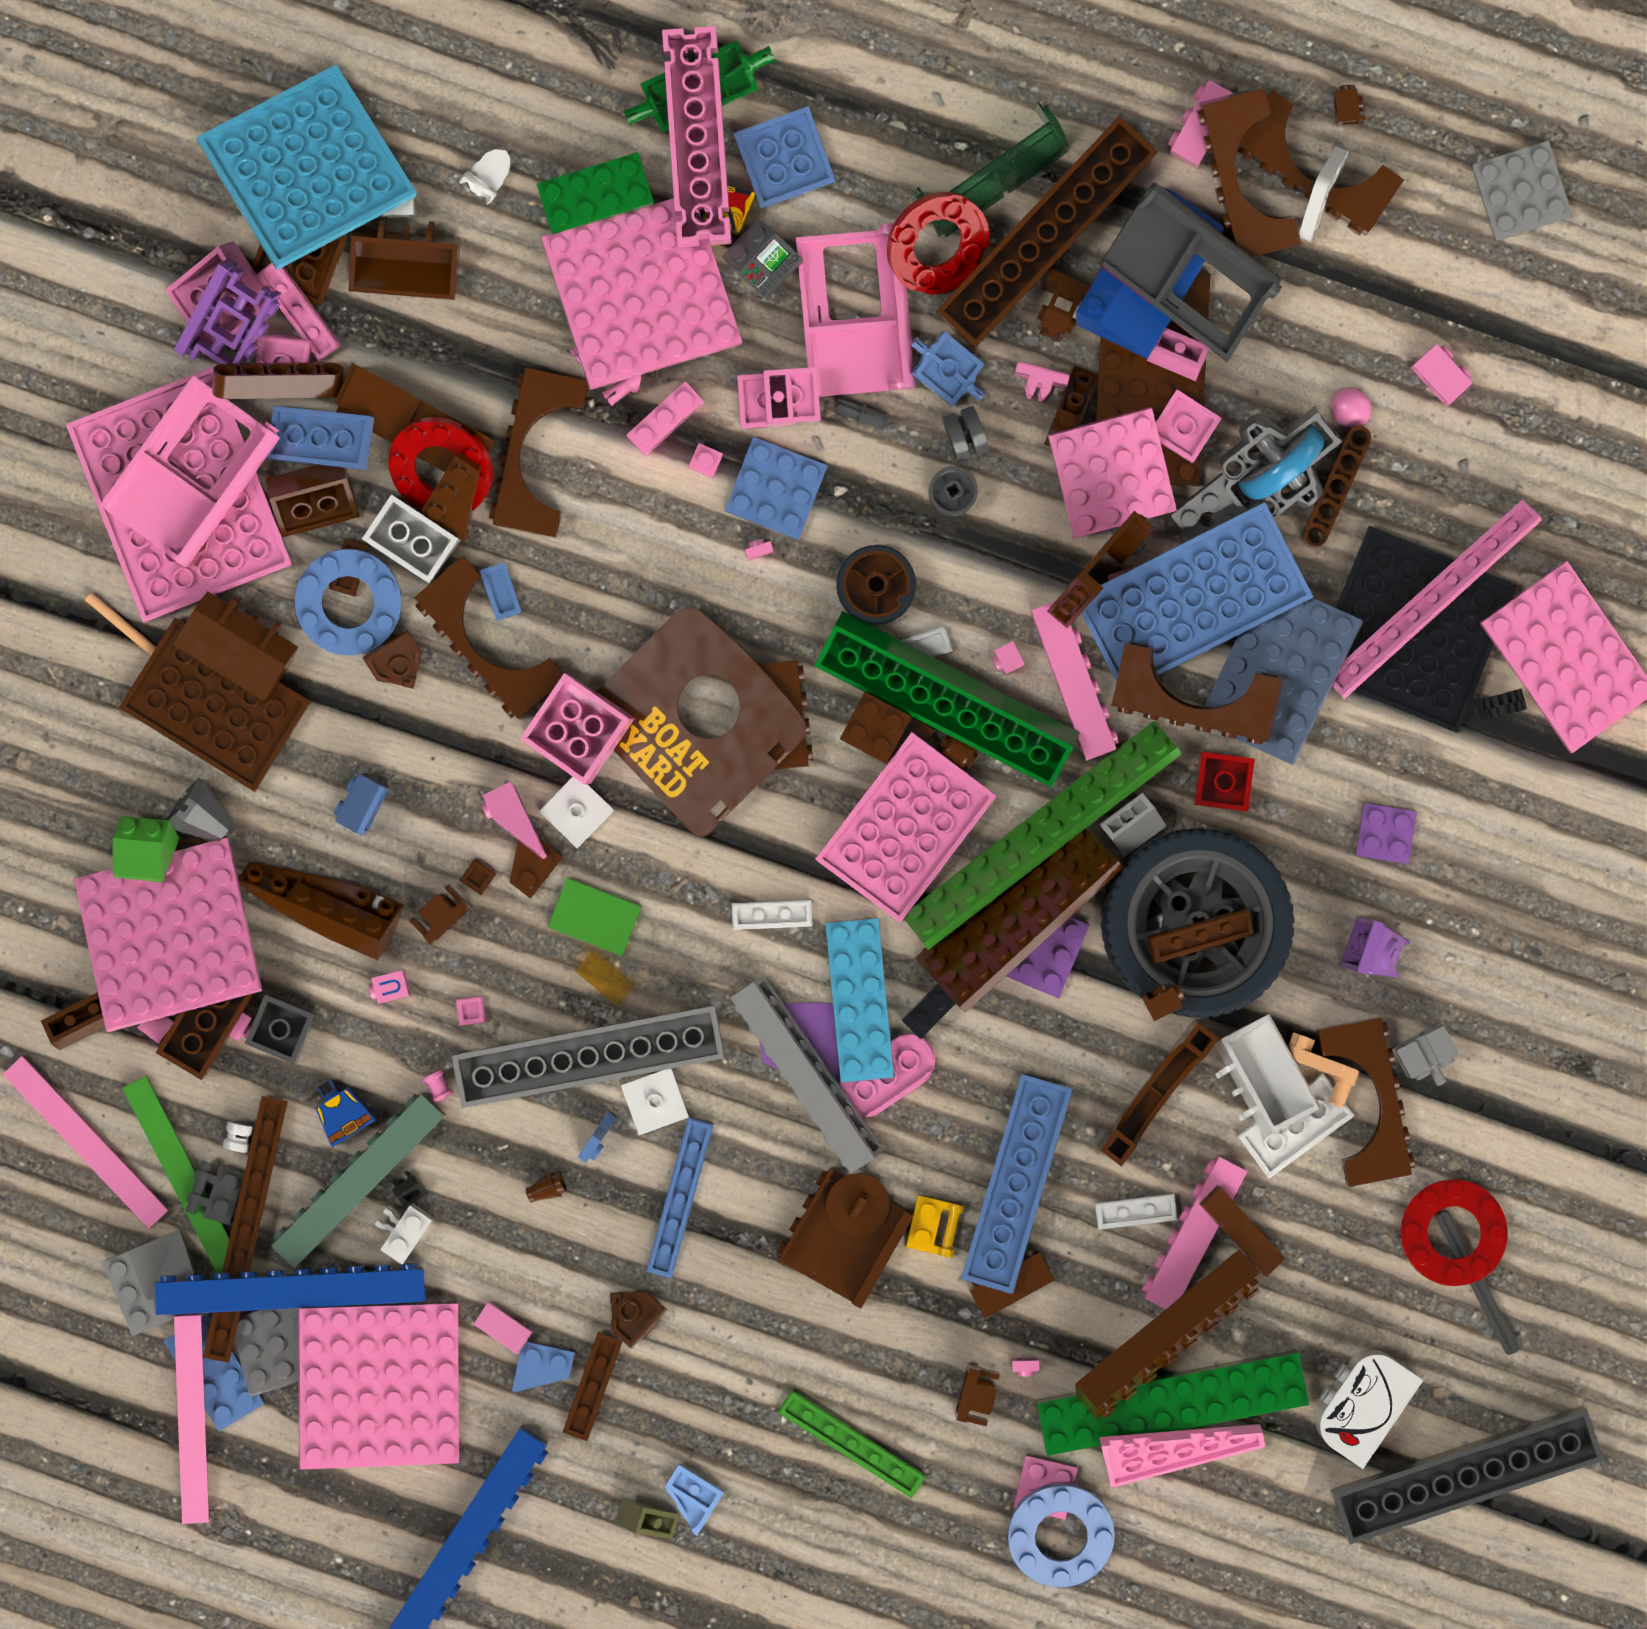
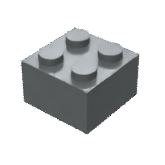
M269 993L265 994L245 1044L296 1064L317 1013Z

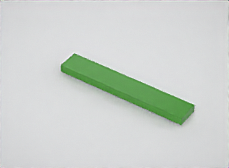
M793 1389L778 1410L779 1414L910 1498L914 1496L926 1477L924 1473Z

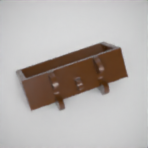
M381 217L378 231L354 229L351 235L348 289L350 292L455 300L460 258V237L435 236L434 221H429L426 235L411 234L410 225H404V233L387 232L388 220L385 217Z
M207 591L193 610L173 645L265 701L291 665L298 646L278 635V630L283 624L281 621L277 620L272 628L269 629L257 622L259 617L253 615L251 618L239 611L237 605L242 599L239 595H236L231 603L228 604Z

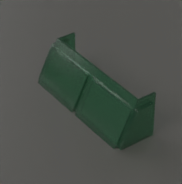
M1038 102L1035 111L1044 125L949 192L967 197L984 212L1004 198L1003 193L1005 191L1011 193L1067 153L1066 147L1069 144L1059 121L1047 105L1042 106ZM919 187L916 189L914 202L925 196ZM947 219L929 222L939 237L943 234L945 237H948L959 229L956 223Z

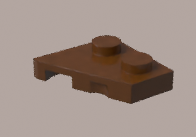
M541 839V844L548 856L545 859L539 857L518 840L509 882L530 899L563 858L561 854Z

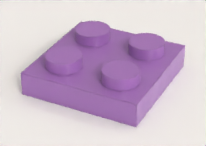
M1363 803L1355 855L1409 864L1417 811Z

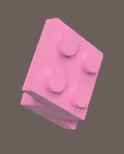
M817 367L763 371L764 374L737 375L741 429L794 426V423L821 421Z

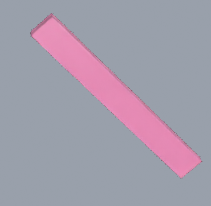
M21 1056L3 1073L7 1080L148 1229L169 1211L160 1199L24 1056Z
M201 1313L174 1314L182 1524L209 1522Z

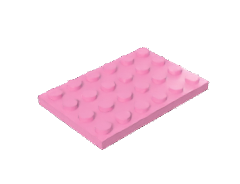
M1568 561L1560 564L1480 622L1482 628L1570 753L1575 752L1647 699V675Z
M911 731L816 856L815 860L901 923L997 795Z

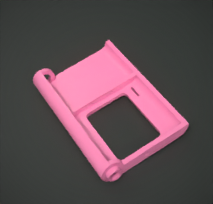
M894 223L881 224L880 229L876 231L796 237L797 254L804 260L798 268L808 367H817L819 397L916 388L915 377L911 375V372L914 370L913 349L910 346L912 338L907 287L894 275L887 259V241ZM873 244L876 250L881 315L869 318L831 320L828 311L823 257L824 248Z
M193 375L100 503V506L187 568L279 441L280 437L276 435L279 430L267 421L264 425L260 424L227 399L215 397L212 394V388ZM212 402L249 428L250 436L214 486L207 490L168 462V457L206 404Z

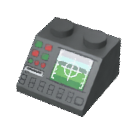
M759 218L722 256L739 276L766 299L804 261L779 235Z

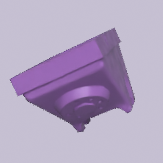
M1357 916L1340 966L1366 975L1374 974L1398 978L1399 974L1396 972V965L1403 946L1410 944V941L1385 926L1384 923Z

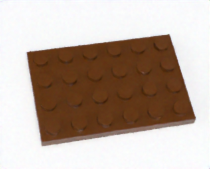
M175 617L119 708L256 792L311 704V701L281 682L276 684L266 700L263 701L178 649L173 644L186 623Z

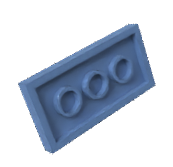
M274 406L271 425L279 430L276 435L280 439L266 459L367 470L374 417Z
M211 1313L201 1317L202 1356L211 1323ZM173 1334L163 1342L176 1361L175 1334ZM233 1349L229 1363L203 1358L204 1408L218 1431H221L265 1403L261 1394L253 1397L249 1395L241 1362Z

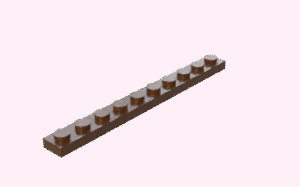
M261 1096L222 1272H229L230 1277L241 1276V1272L250 1271L288 1101ZM241 1311L213 1312L203 1358L229 1363Z

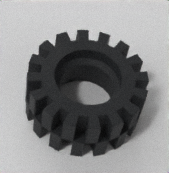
M1522 688L1475 701L1481 722L1527 709Z

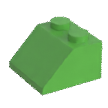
M121 816L113 836L114 878L163 883L180 839L173 829L171 822L168 820Z

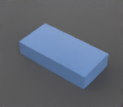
M503 562L480 570L496 620L500 621L522 613L506 563Z

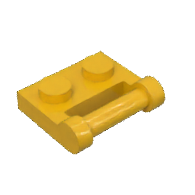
M918 1195L906 1247L953 1258V1242L959 1216L963 1214L965 1206ZM942 1209L948 1210L950 1212L942 1246L934 1245Z

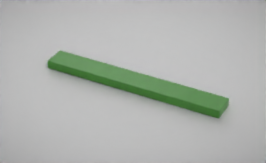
M144 1076L122 1089L186 1212L188 1205L186 1199L188 1193H192L196 1180L194 1178L196 1170L148 1077ZM204 1188L202 1197L209 1198ZM199 1205L196 1215L188 1212L186 1214L216 1272L220 1273L223 1270L230 1236L222 1223L203 1218L206 1207Z

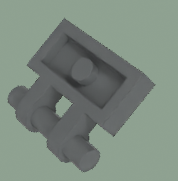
M202 1160L199 1170H196L194 1174L196 1180L192 1193H188L186 1199L188 1201L186 1212L196 1215L198 1206L201 1205L206 1207L203 1218L229 1225L241 1189L244 1173L219 1166L215 1176L209 1174L212 1163ZM206 1182L213 1184L209 1198L202 1197Z

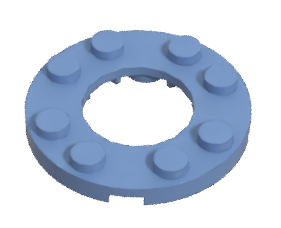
M338 549L320 556L304 571L296 588L295 610L301 628L316 645L326 651L339 655H358L380 646L392 634L401 615L402 594L396 576L388 565L377 556L359 549ZM351 576L359 578L369 586L373 593L375 603L373 613L367 622L359 627L344 628L337 626L328 619L323 610L322 598L324 590L330 582L339 577Z
M1051 1483L1031 1491L1018 1503V1507L1008 1524V1544L1016 1565L1029 1578L1047 1586L1069 1587L1089 1580L1104 1567L1114 1546V1526L1106 1505L1093 1492H1089L1072 1483ZM1064 1511L1076 1515L1083 1521L1087 1528V1540L1083 1549L1070 1559L1056 1560L1039 1550L1035 1540L1037 1526L1046 1516Z

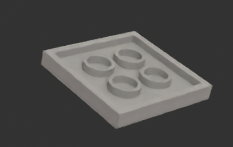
M1549 141L1471 166L1495 242L1573 217Z
M298 1308L258 1310L240 1316L234 1340L249 1395L253 1397L298 1383Z

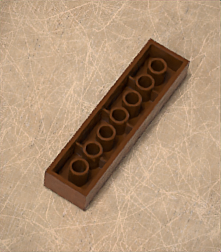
M1240 1249L1237 1250L1075 1383L1076 1397L1096 1420L1101 1416L1106 1418L1116 1410L1115 1405L1122 1399L1124 1401L1129 1400L1137 1392L1135 1388L1141 1383L1148 1384L1157 1376L1156 1371L1163 1365L1166 1368L1177 1360V1354L1183 1349L1188 1351L1198 1342L1197 1337L1203 1332L1208 1334L1218 1326L1219 1323L1217 1321L1224 1315L1226 1317L1231 1316L1239 1308L1237 1304L1244 1299L1248 1301L1259 1292V1270Z

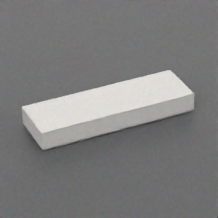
M811 900L732 903L733 930L812 926Z
M1174 1193L1095 1203L1098 1230L1178 1220Z

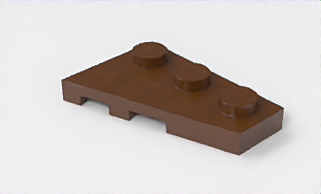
M458 452L420 514L462 542H465L468 538V527L472 518V506L477 492L481 466L461 452Z

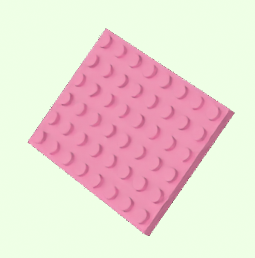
M214 367L193 374L212 388ZM193 375L66 424L143 623L200 602L207 591L213 595H218L293 565L257 471L187 568L100 506V503ZM212 402L207 403L169 455L168 462L203 488L211 489L245 443L237 420Z

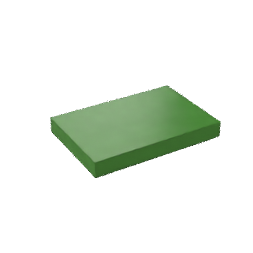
M567 878L548 928L623 956L642 906Z

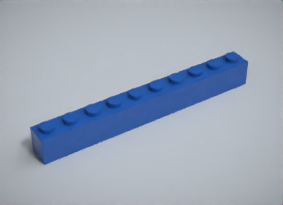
M403 1263L401 1268L391 1269L390 1264L375 1265V1270H364V1266H348V1271H337V1267H323L321 1272L311 1273L310 1268L294 1269L295 1274H284V1270H268V1275L257 1276V1271H243L241 1276L230 1277L229 1272L214 1273V1278H203V1274H188L187 1279L176 1280V1275L160 1276L159 1281H154L155 1314L172 1315L425 1301L424 1269L417 1267V1263Z
M520 1426L389 1629H430L428 1627L433 1619L439 1621L447 1609L443 1606L444 1602L448 1597L453 1599L461 1587L457 1582L463 1574L468 1576L476 1563L472 1559L477 1552L482 1554L490 1543L487 1536L491 1530L497 1532L505 1520L501 1516L506 1507L511 1510L518 1500L519 1496L515 1493L521 1485L526 1487L534 1474L530 1470L535 1463L540 1465L548 1454V1451L545 1450L547 1446L546 1441Z

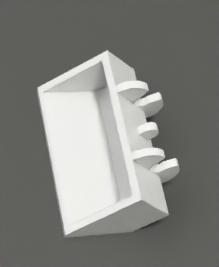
M1270 1014L1222 1038L1215 1044L1226 1065L1225 1068L1215 1074L1217 1079L1229 1073L1231 1074L1238 1089L1232 1092L1233 1096L1241 1094L1249 1110L1238 1116L1239 1120L1242 1121L1253 1115L1265 1138L1320 1109L1316 1098Z

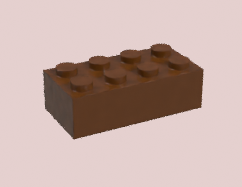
M256 993L179 1013L156 1053L198 1079H205L230 1038V1033Z

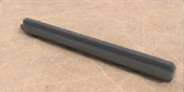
M1445 1210L1438 1213L1436 1220L1456 1258H1464L1471 1254L1449 1211ZM1484 1278L1470 1284L1507 1355L1516 1353L1519 1350V1346Z

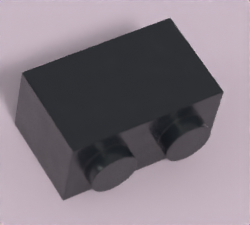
M937 983L901 1020L922 1039L956 1003Z

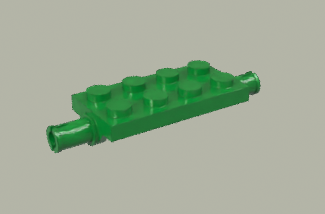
M738 41L719 48L718 53L712 54V58H718L722 107L759 91L753 73H755L754 70L776 61L770 46L747 55L743 54ZM662 73L640 83L646 97L644 102L623 110L629 126L652 116V118L655 117L661 133L669 131L665 73Z

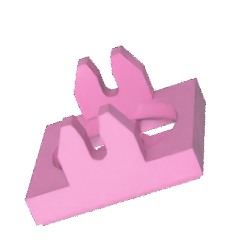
M1020 361L1017 363L1013 375L1027 379L1025 387L1027 399H1031L1036 388H1039L1038 402L1041 403L1048 396L1052 386L1065 389L1069 380V374Z

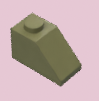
M623 1497L615 1523L634 1533L672 1539L681 1514L641 1500Z

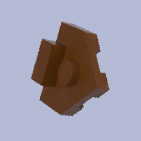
M408 629L399 635H394L387 639L380 646L362 657L377 681L414 689L422 651Z
M649 1291L610 1293L612 1309L611 1331L630 1349H633L641 1339L644 1340L654 1329L668 1309Z

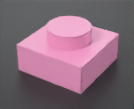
M699 443L688 468L713 479L723 454Z
M764 538L748 543L750 548L745 549L748 561L774 553L771 542L765 543Z
M243 1012L229 1036L237 1041L242 1040L243 1036L247 1038L255 1017L247 1012Z
M1011 1358L1012 1371L1018 1372V1376H1033V1371H1039L1038 1358Z

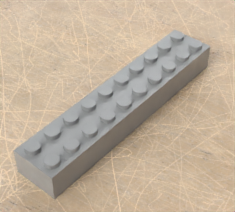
M715 1005L452 1055L461 1108L725 1058Z

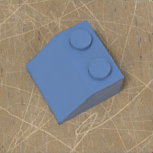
M359 774L357 778L353 776L346 788L349 794L345 802L340 800L334 811V814L337 815L335 822L360 836H366L390 788L363 774Z

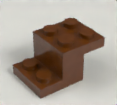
M864 692L840 740L887 764L911 731L928 743L934 729Z

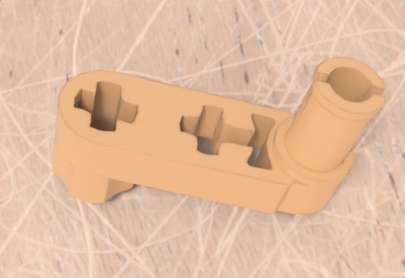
M1292 1033L1288 1049L1295 1062L1335 1077L1334 1079L1337 1081L1328 1103L1344 1108L1351 1086H1355L1360 1071L1311 1053L1315 1040Z

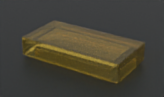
M591 951L575 970L614 1005L620 1001L633 985L594 951Z

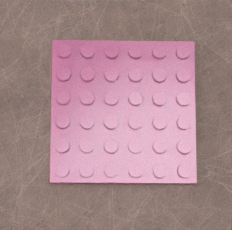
M674 198L635 211L541 237L589 390L742 345V339L709 239H699L700 246L678 248L676 222L682 221V216H676ZM701 214L700 216L696 215V218L703 222Z
M228 838L175 851L163 883L114 878L113 868L74 879L106 1031H115L262 991L232 849Z
M458 1303L298 1308L299 1469L459 1463Z

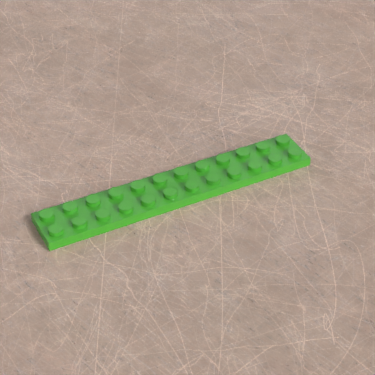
M1154 721L913 906L904 917V920L929 950L1182 754L1181 751Z

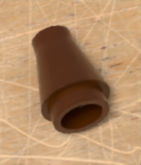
M551 1172L525 1190L529 1201L532 1203L539 1200L562 1197V1193L567 1192V1186L560 1172L555 1174Z

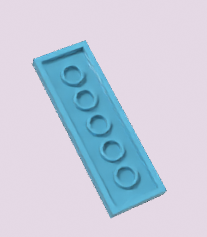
M879 918L825 923L841 1083L893 1078L894 1070Z

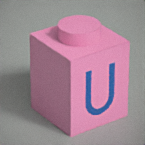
M405 970L371 978L372 984H368L372 1000L377 999L378 1004L411 995Z

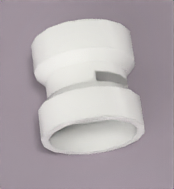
M228 1121L226 1127L228 1135L223 1141L222 1148L248 1153L250 1147L248 1139L253 1133L254 1126Z

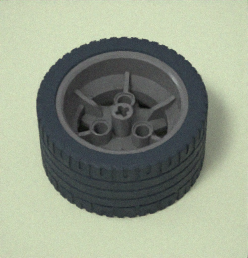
M1183 829L1168 832L1152 838L1136 848L1123 861L1122 865L1124 868L1110 880L1101 910L1104 948L1110 963L1114 967L1113 969L1123 983L1140 998H1142L1141 994L1145 992L1148 997L1153 995L1151 991L1160 985L1166 984L1169 987L1178 984L1185 998L1181 1000L1183 1007L1172 1013L1192 1018H1208L1229 1014L1259 998L1263 991L1268 990L1273 981L1278 978L1280 970H1283L1286 959L1288 960L1290 954L1289 949L1292 948V938L1295 929L1293 928L1295 919L1293 916V904L1290 902V893L1287 890L1285 881L1281 879L1282 875L1275 868L1271 860H1268L1263 852L1259 851L1252 844L1247 843V841L1232 834L1209 829ZM1196 872L1188 888L1173 879L1184 873ZM1222 880L1232 886L1240 898H1222ZM1178 895L1182 896L1186 902L1185 907L1180 911L1174 910L1171 905L1172 899ZM1152 898H1154L1163 913L1146 920L1148 907ZM1243 908L1250 910L1255 935L1245 937L1240 948L1234 940L1197 951L1191 956L1183 955L1169 959V965L1164 961L1159 963L1152 962L1147 936L1194 923L1193 917L1202 918L1201 920L1215 917L1220 909H1226L1229 912ZM1204 956L1219 966L1208 972L1195 973Z

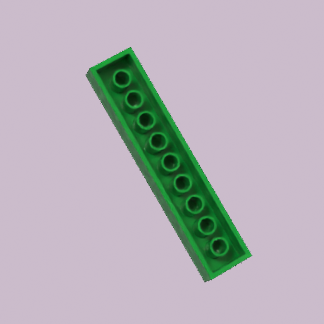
M844 611L841 612L814 667L1051 788L1080 733Z
M1297 1350L1156 1376L1148 1384L1143 1382L1135 1388L1137 1392L1129 1400L1124 1401L1122 1399L1115 1405L1116 1410L1106 1418L1101 1416L1098 1420L1093 1417L1076 1397V1392L1036 1400L1047 1456L1101 1446L1099 1437L1179 1431L1309 1405L1300 1354Z

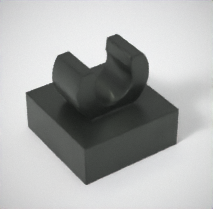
M409 1171L405 1172L407 1180L400 1184L396 1178L393 1180L395 1188L392 1191L405 1207L428 1193L424 1185Z

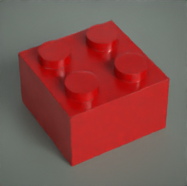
M1199 752L1193 805L1248 812L1255 759Z

